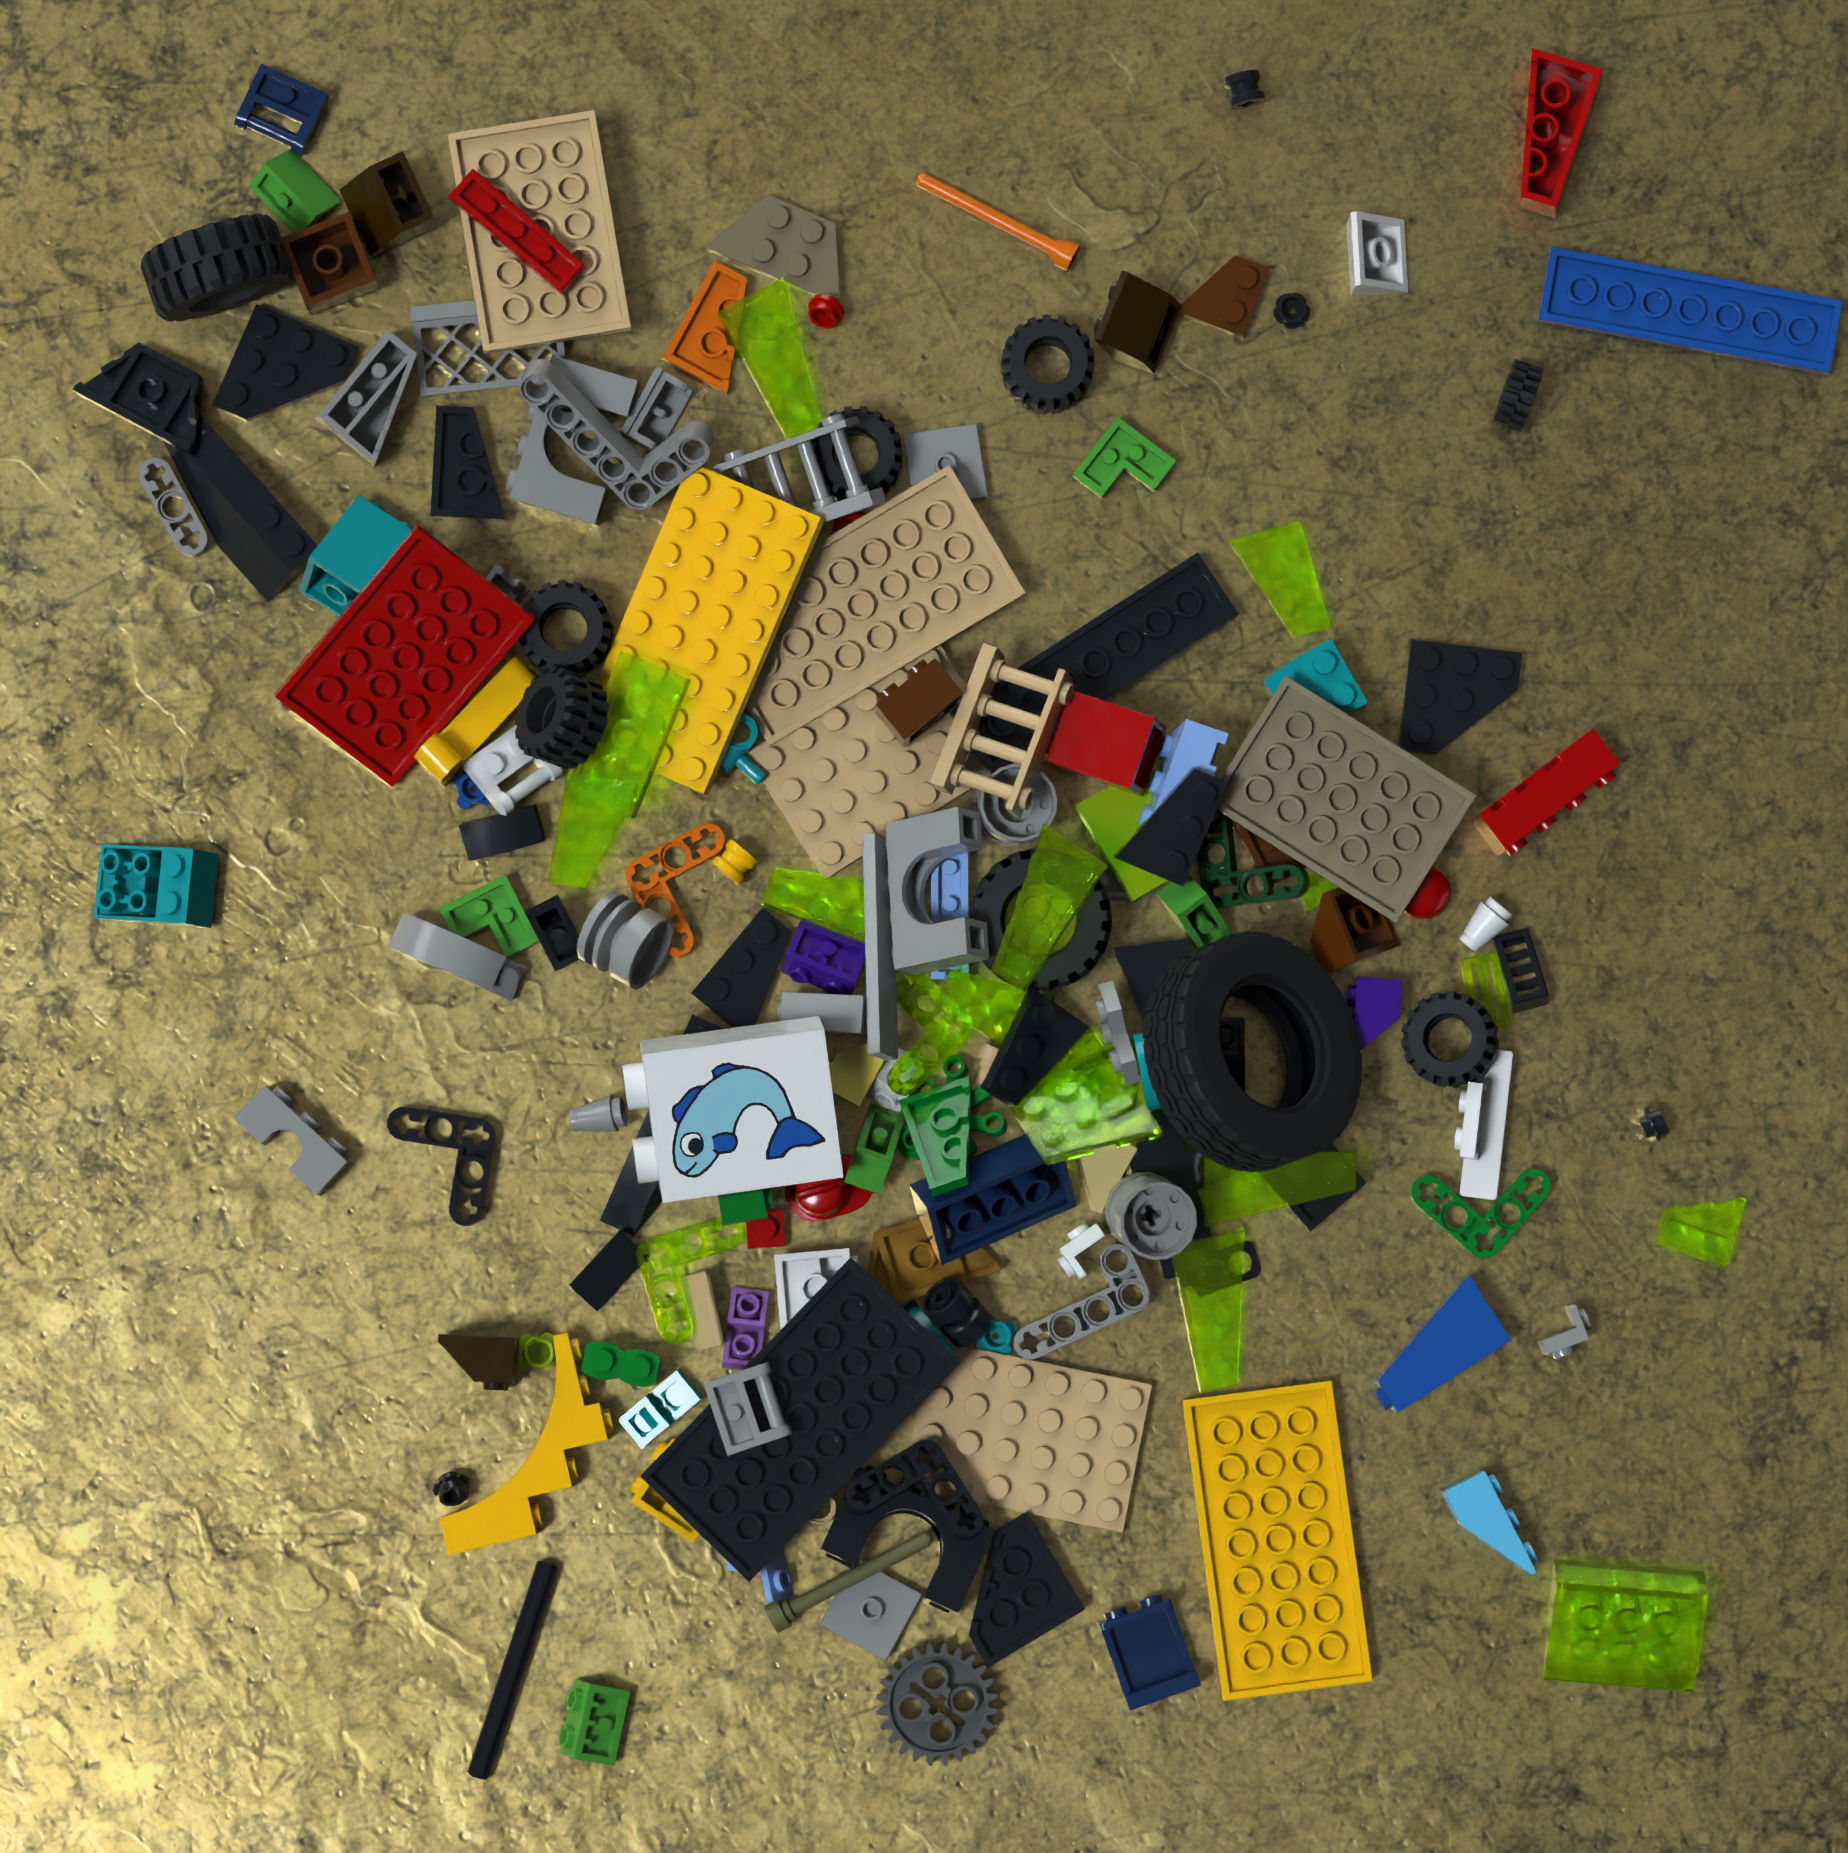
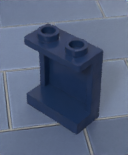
M1161 1594L1140 1600L1141 1608L1130 1612L1126 1611L1125 1606L1104 1613L1106 1620L1098 1622L1130 1711L1201 1686L1170 1598L1162 1599Z

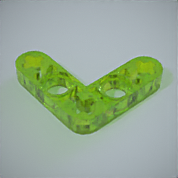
M902 972L905 978L898 983L896 982L897 1003L926 1030L894 1063L887 1073L886 1080L890 1089L898 1095L906 1096L914 1093L964 1043L971 1033L972 1026L968 1017L924 974L914 975ZM916 984L918 988L909 996L907 992ZM919 995L929 996L934 1001L935 1009L931 1012L922 1010L918 1006L917 997ZM943 1010L945 1015L938 1022L934 1021L933 1019ZM956 1024L959 1029L950 1035L947 1032L948 1027ZM926 1044L933 1046L937 1050L938 1060L931 1062L924 1059L920 1053V1047ZM914 1064L918 1069L909 1080L903 1083L899 1077Z
M721 1216L647 1238L638 1245L636 1259L655 1324L660 1336L668 1343H683L691 1336L693 1329L676 1266L737 1247L743 1237V1229L740 1223L727 1225V1227H734L735 1233L730 1235V1242L725 1243L722 1238L710 1240L714 1247L708 1250L707 1239L701 1229L708 1227V1234L719 1232L721 1230L720 1224H722ZM687 1233H693L700 1240L699 1249L693 1254H684L679 1248L680 1239ZM654 1244L656 1249H663L664 1255L658 1257L660 1268L664 1270L669 1266L670 1273L657 1274L649 1279L648 1272L656 1271L652 1261L644 1260V1255L649 1253L648 1246ZM661 1280H668L674 1285V1295L668 1301H659L654 1295L655 1285ZM679 1302L681 1309H673V1312L678 1321H684L685 1326L680 1328V1335L675 1337L672 1332L665 1331V1327L670 1325L668 1313L664 1312L660 1315L658 1309L670 1308Z

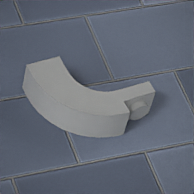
M406 913L402 914L388 947L415 960L450 973L509 1001H512L527 968L491 949Z

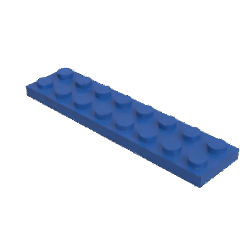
M1551 247L1537 321L1828 375L1831 372L1843 300Z

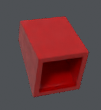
M1074 691L1070 703L1063 705L1056 733L1052 734L1045 754H1048L1046 761L1054 766L1143 797L1167 726L1155 717Z

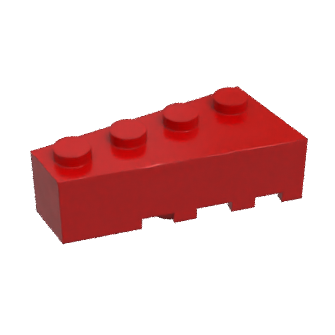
M1532 48L1520 196L1522 209L1556 219L1603 82V69Z
M1591 729L1551 761L1527 777L1522 783L1479 813L1471 822L1497 856L1505 851L1509 856H1512L1528 843L1524 836L1534 829L1541 834L1558 820L1554 817L1557 811L1565 806L1570 812L1587 799L1583 793L1593 784L1600 789L1615 778L1616 774L1613 772V769L1620 762L1596 731Z

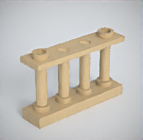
M983 643L930 783L938 791L950 795L953 794L955 786L959 787L962 784L1006 799L1008 802L1005 809L1014 817L1021 818L1023 810H1028L1033 801L1034 789L1032 786L1063 705H1068L1074 693L1073 678L1066 670L1060 668L1054 681L1006 666L1005 656L997 647ZM1004 680L1048 695L1041 716L994 701L991 692L995 682ZM991 715L1035 730L1028 750L1025 751L979 735L977 729L981 718ZM975 749L1020 764L1021 768L1014 786L966 770L964 763L968 752H972Z

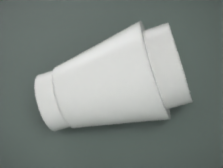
M1490 896L1485 903L1483 901L1480 902L1459 939L1474 952H1477L1510 925L1508 921L1513 915Z

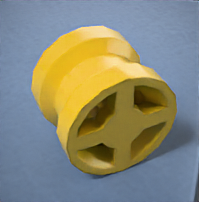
M732 839L727 842L726 851L711 861L721 872L739 886L744 881V874L748 869H754L759 863Z

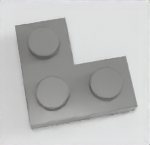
M1113 980L1098 984L1101 999L1096 1000L1095 1005L1100 1022H1102L1100 1027L1105 1044L1113 1043L1114 1050L1109 1052L1114 1073L1122 1072L1126 1086L1139 1083L1140 1078L1136 1059L1126 1031L1122 1008Z

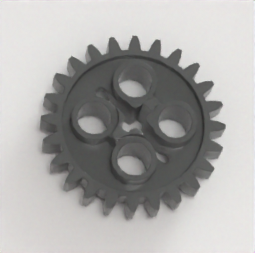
M928 1642L926 1653L922 1655L914 1646L912 1647L913 1658L911 1660H908L902 1654L899 1655V1660L902 1664L900 1669L895 1666H888V1670L894 1676L893 1679L880 1680V1683L888 1688L887 1693H879L876 1696L877 1699L886 1702L885 1707L876 1710L877 1715L888 1716V1720L880 1728L881 1730L892 1728L894 1732L889 1737L888 1742L893 1743L900 1739L903 1743L900 1746L899 1753L902 1755L911 1748L914 1750V1762L920 1758L921 1754L927 1755L928 1766L932 1765L935 1756H940L943 1765L947 1766L949 1754H954L956 1759L961 1762L962 1749L966 1748L969 1752L976 1753L972 1743L975 1739L986 1743L987 1739L981 1732L982 1728L994 1729L995 1727L993 1723L986 1719L987 1715L998 1714V1709L988 1706V1702L998 1698V1694L987 1692L986 1690L987 1687L994 1683L993 1678H981V1675L987 1668L985 1664L974 1669L972 1666L975 1660L974 1654L969 1655L965 1660L961 1658V1646H958L953 1654H949L946 1642L942 1643L939 1652H934L932 1644ZM930 1667L940 1668L945 1675L943 1683L935 1688L929 1687L923 1682V1674ZM910 1683H917L934 1698H938L940 1695L945 1696L944 1705L964 1719L965 1724L963 1726L958 1725L941 1710H936L934 1713L930 1712V1702L912 1690L909 1686ZM960 1690L970 1691L975 1698L973 1706L965 1711L957 1709L953 1704V1697ZM908 1697L918 1699L922 1705L920 1714L913 1718L905 1717L900 1711L901 1702ZM939 1720L948 1722L952 1728L950 1737L943 1741L934 1739L930 1734L932 1724Z

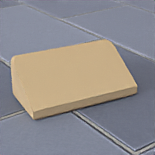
M704 1271L683 1277L681 1283L697 1350L723 1345L725 1342L710 1274Z

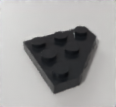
M256 304L212 406L249 422L261 417L262 414L280 407L284 408L309 398L312 394L344 384L360 349L356 345Z
M1411 639L1398 746L1410 753L1437 754L1518 690L1522 653Z
M1028 1512L1021 1514L996 1529L992 1538L968 1634L988 1668L1085 1610Z

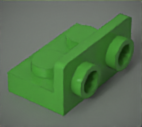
M576 1679L573 1688L570 1689L567 1696V1708L569 1710L566 1724L561 1728L559 1734L560 1753L577 1760L615 1766L631 1691Z

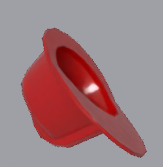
M841 1154L843 1178L785 1186V1199L790 1210L796 1216L803 1220L815 1222L848 1214L863 1207L870 1199L872 1192L844 1182L852 1155Z

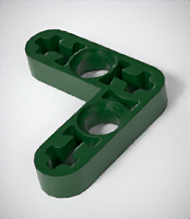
M1216 811L1219 812L1220 819L1214 821V830L1213 824H1210L1207 833H1222L1223 838H1207L1205 836L1197 854L1201 888L1208 894L1215 907L1229 908L1296 899L1302 897L1307 892L1310 881L1308 873L1304 868L1297 865H1278L1237 871L1232 819L1220 811ZM1218 843L1224 848L1225 857L1220 864L1214 865L1209 860L1208 851L1212 845ZM1289 872L1291 876L1298 878V884L1292 885V891L1290 887L1286 886L1274 887L1273 880L1288 879ZM1257 875L1263 880L1264 890L1259 896L1253 897L1248 893L1247 883L1251 877ZM1220 881L1221 886H1237L1238 893H1225L1222 895L1221 901L1219 896H1214L1213 889L1219 888Z

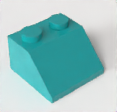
M1331 638L1298 656L1263 679L1270 694L1273 696L1286 675L1350 716L1363 709L1368 703Z

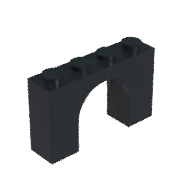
M867 1466L865 1470L859 1467L852 1481L874 1467ZM883 1473V1479L887 1485L898 1487V1485L886 1480L887 1474ZM874 1477L871 1478L874 1485L869 1490L861 1492L859 1488H856V1494L853 1498L855 1502L863 1501L865 1505L868 1504L869 1496L879 1489ZM915 1486L865 1515L852 1513L846 1507L843 1499L818 1554L853 1569L870 1531L879 1521L896 1514L915 1516L930 1526L939 1543L938 1564L921 1602L956 1617L995 1533V1530L988 1528L990 1522L984 1519V1524L975 1538L968 1541L959 1540L949 1532L930 1500L920 1496L922 1491ZM880 1491V1496H884L885 1494ZM953 1506L946 1510L948 1513H951L956 1507ZM959 1514L960 1520L957 1526L959 1528L966 1526L969 1531L972 1530L971 1525L974 1518L972 1516L966 1518Z

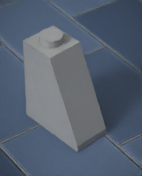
M782 992L781 1001L777 1007L778 1021L819 1016L825 1030V1035L867 1038L866 996Z

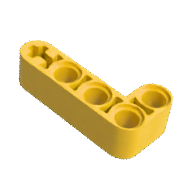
M517 656L513 657L440 734L435 733L419 748L414 755L415 760L439 783L446 787L454 780L458 773L462 772L464 762L481 751L518 712V706L523 698V693L530 686L534 677L538 675Z

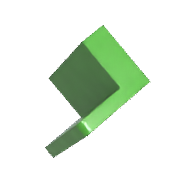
M291 149L264 163L249 185L293 233L315 225L323 214L336 208L340 203V199L296 153L291 152Z

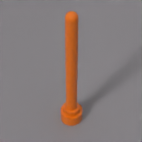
M922 173L916 179L917 185L926 191L1050 254L1049 258L1054 261L1055 266L1065 271H1068L1072 266L1081 245L1068 238L1065 241L1061 239L1055 241L928 174Z

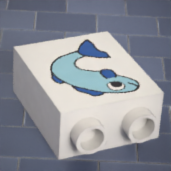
M819 1016L639 1041L642 1062L622 1065L628 1110L649 1108L652 1136L632 1139L638 1184L658 1181L662 1203L843 1178L825 1030Z

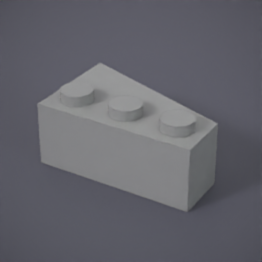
M387 330L316 417L320 423L373 466L377 461L417 353L391 331Z

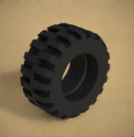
M262 214L240 215L236 218L230 217L182 232L183 234L173 236L162 244L152 247V250L147 251L144 257H142L140 267L157 315L169 322L198 319L239 307L247 302L250 303L263 295L270 294L274 289L282 287L290 279L292 270L276 222L268 215Z
M1033 848L1013 853L991 867L989 872L978 883L975 894L972 896L969 918L987 922L989 959L982 962L998 978L1018 988L1049 991L1073 984L1096 966L1107 948L1112 929V914L1105 888L1100 879L1087 865L1062 851ZM1037 884L1050 885L1061 890L1072 902L1076 913V926L1071 939L1063 948L1048 955H1033L1021 950L1009 937L1005 924L1007 907L1012 898L1022 889Z

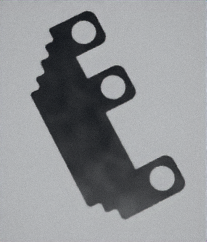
M1152 1110L1150 1115L1153 1122L1143 1129L1146 1137L1145 1141L1136 1144L1138 1155L1134 1156L1130 1162L1132 1174L1136 1172H1152L1165 1177L1191 1197L1197 1215V1227L1191 1242L1181 1253L1168 1259L1159 1260L1165 1279L1177 1277L1180 1286L1186 1287L1191 1285L1195 1295L1200 1297L1256 1278L1261 1272V1267L1255 1247L1251 1242L1243 1241L1216 1250L1198 1189L1227 1180L1231 1173L1230 1168H1226L1222 1164L1221 1170L1216 1176H1203L1198 1170V1161L1204 1154L1196 1150L1186 1152L1181 1135L1170 1123L1163 1110ZM1147 1205L1145 1206L1146 1219H1148L1147 1214L1150 1211H1153V1209ZM1236 1251L1248 1253L1252 1260L1250 1270L1242 1275L1234 1274L1228 1267V1259Z

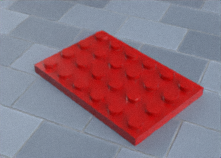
M417 524L275 692V698L393 787L415 761L414 755L432 735L441 731L532 624L535 618L528 610Z

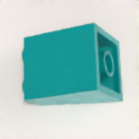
M358 495L309 556L299 592L339 617L412 531L413 527L404 521H398L386 513L378 503L371 500L368 501L361 495Z

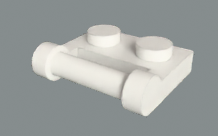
M517 725L469 758L462 765V768L493 807L504 816L513 811L514 805L546 781H554L563 773L561 767L523 753L524 750L519 748L518 739L515 737ZM532 761L539 768L506 793L498 787Z

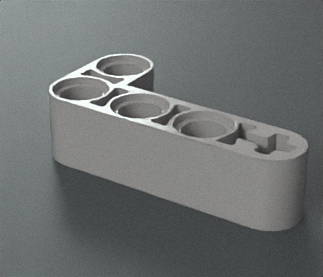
M1114 1244L1105 1248L1100 1254L1099 1266L1109 1288L1019 1329L1013 1337V1348L1017 1355L1030 1360L1039 1358L1146 1307L1150 1297L1149 1289L1129 1248L1124 1245ZM1117 1250L1126 1256L1127 1264L1121 1272H1113L1106 1265V1257L1111 1251ZM1127 1285H1136L1142 1291V1300L1137 1306H1128L1122 1300V1291ZM1095 1300L1103 1301L1108 1306V1316L1102 1322H1094L1088 1316V1306ZM1060 1316H1067L1074 1322V1332L1067 1338L1057 1336L1053 1329L1055 1320ZM1046 1323L1048 1335L1055 1344L1048 1347L1047 1339L1036 1344L1037 1351L1031 1354L1029 1349L1022 1350L1019 1343L1024 1341L1023 1334L1029 1332L1031 1336H1037L1043 1333L1039 1325Z

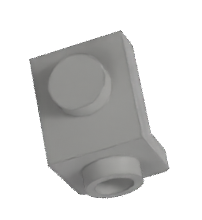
M1576 1304L1564 1307L1572 1328L1537 1341L1542 1355L1552 1353L1554 1359L1561 1358L1576 1352L1573 1345L1589 1339L1586 1332L1591 1330L1589 1319L1583 1308L1578 1310Z

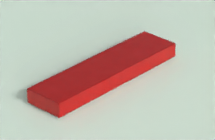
M474 169L465 176L448 196L455 205L559 294L563 295L585 270L586 265Z

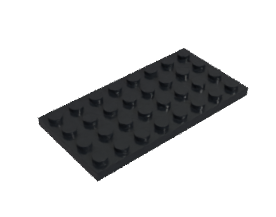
M851 1257L743 1369L769 1362L772 1370L769 1376L785 1424H790L793 1434L727 1456L711 1405L709 1404L640 1476L748 1582L758 1574L960 1363ZM755 1379L744 1382L760 1433L770 1430L771 1427Z

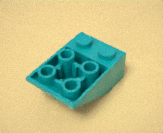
M101 844L93 918L180 927L211 928L219 854L193 848Z

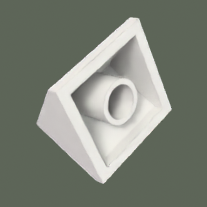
M1358 211L1351 212L1346 223L1350 295L1407 293L1408 278L1404 219Z

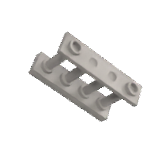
M843 413L827 417L821 420L823 424L821 428L746 454L745 448L723 455L725 462L713 466L716 473L732 469L737 482L754 489L746 464L765 458L778 499L797 507L778 453L797 446L816 502H813L815 510L810 511V513L824 518V523L886 502L882 487L869 491L867 484L863 485L844 430L859 424L858 416L844 419ZM828 434L831 436L849 489L846 491L848 498L838 502L835 501L834 496L830 497L811 442V440Z

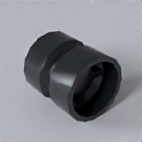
M950 1276L936 1282L924 1295L921 1303L924 1313L937 1327H940L943 1334L956 1347H965L976 1342L984 1335L991 1322L989 1311L976 1297H973L971 1291L958 1277Z

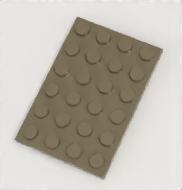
M1285 675L1222 775L1221 780L1226 781L1228 786L1217 810L1396 923L1477 795Z

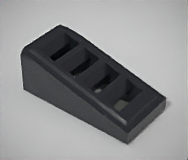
M1529 928L1495 936L1492 940L1512 1013L1547 1005L1549 1003V993ZM1524 943L1525 949L1505 954L1504 948ZM1526 958L1529 960L1527 964L1512 968L1508 964ZM1530 973L1533 975L1531 979L1514 983L1513 978ZM1536 988L1537 990L1535 992L1518 996V992Z

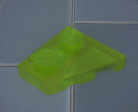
M1737 1198L1732 1201L1719 1203L1708 1202L1690 1207L1665 1208L1661 1215L1653 1246L1724 1270L1728 1265L1746 1199Z

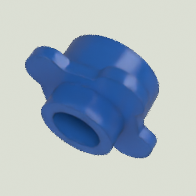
M461 772L455 776L454 784L458 787L459 792L457 803L461 808L469 809L471 805L480 803L485 806L491 804L468 774ZM471 786H476L477 791L474 793L471 792Z

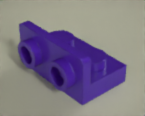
M801 919L786 953L781 972L788 975L795 982L809 983L822 988L827 994L852 995L865 962V944Z

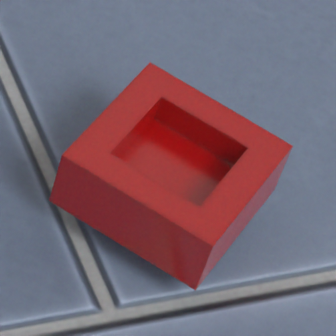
M783 1209L767 1210L768 1219L746 1222L748 1249L785 1247Z

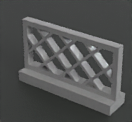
M475 300L410 307L415 352L417 353L416 362L420 396L520 386L525 369L517 379L509 380L496 371V368L509 353L525 366L529 364L515 351H504L496 363L490 366L475 354L482 345L481 339L471 350L455 337L464 324L473 323L479 328ZM457 325L452 333L443 328V326ZM437 327L448 336L435 354L423 345L421 329ZM451 340L469 353L456 370L439 358V355ZM564 341L556 343L557 352L549 346L550 344L542 345L530 362L538 359L546 349L554 356L566 359ZM424 351L432 357L426 365ZM472 357L489 370L480 383H470L459 374ZM436 360L452 375L443 386L428 388L426 371ZM492 373L501 379L499 381L486 382ZM455 377L464 383L449 386ZM538 378L531 379L534 384H540L538 383Z

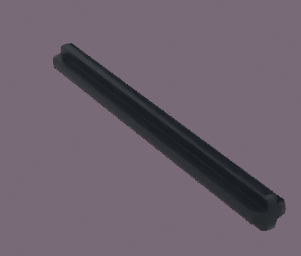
M538 1561L535 1565L467 1773L472 1777L486 1780L490 1775L558 1570L557 1566L549 1562Z

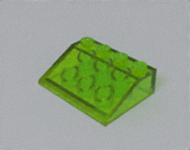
M1554 1559L1549 1591L1543 1680L1694 1692L1708 1601L1705 1573L1703 1571Z

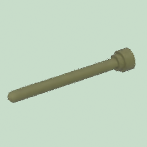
M923 1532L791 1601L785 1599L783 1601L771 1602L764 1606L768 1618L774 1629L779 1633L792 1626L791 1622L797 1619V1614L929 1547L932 1544L933 1538L929 1533Z

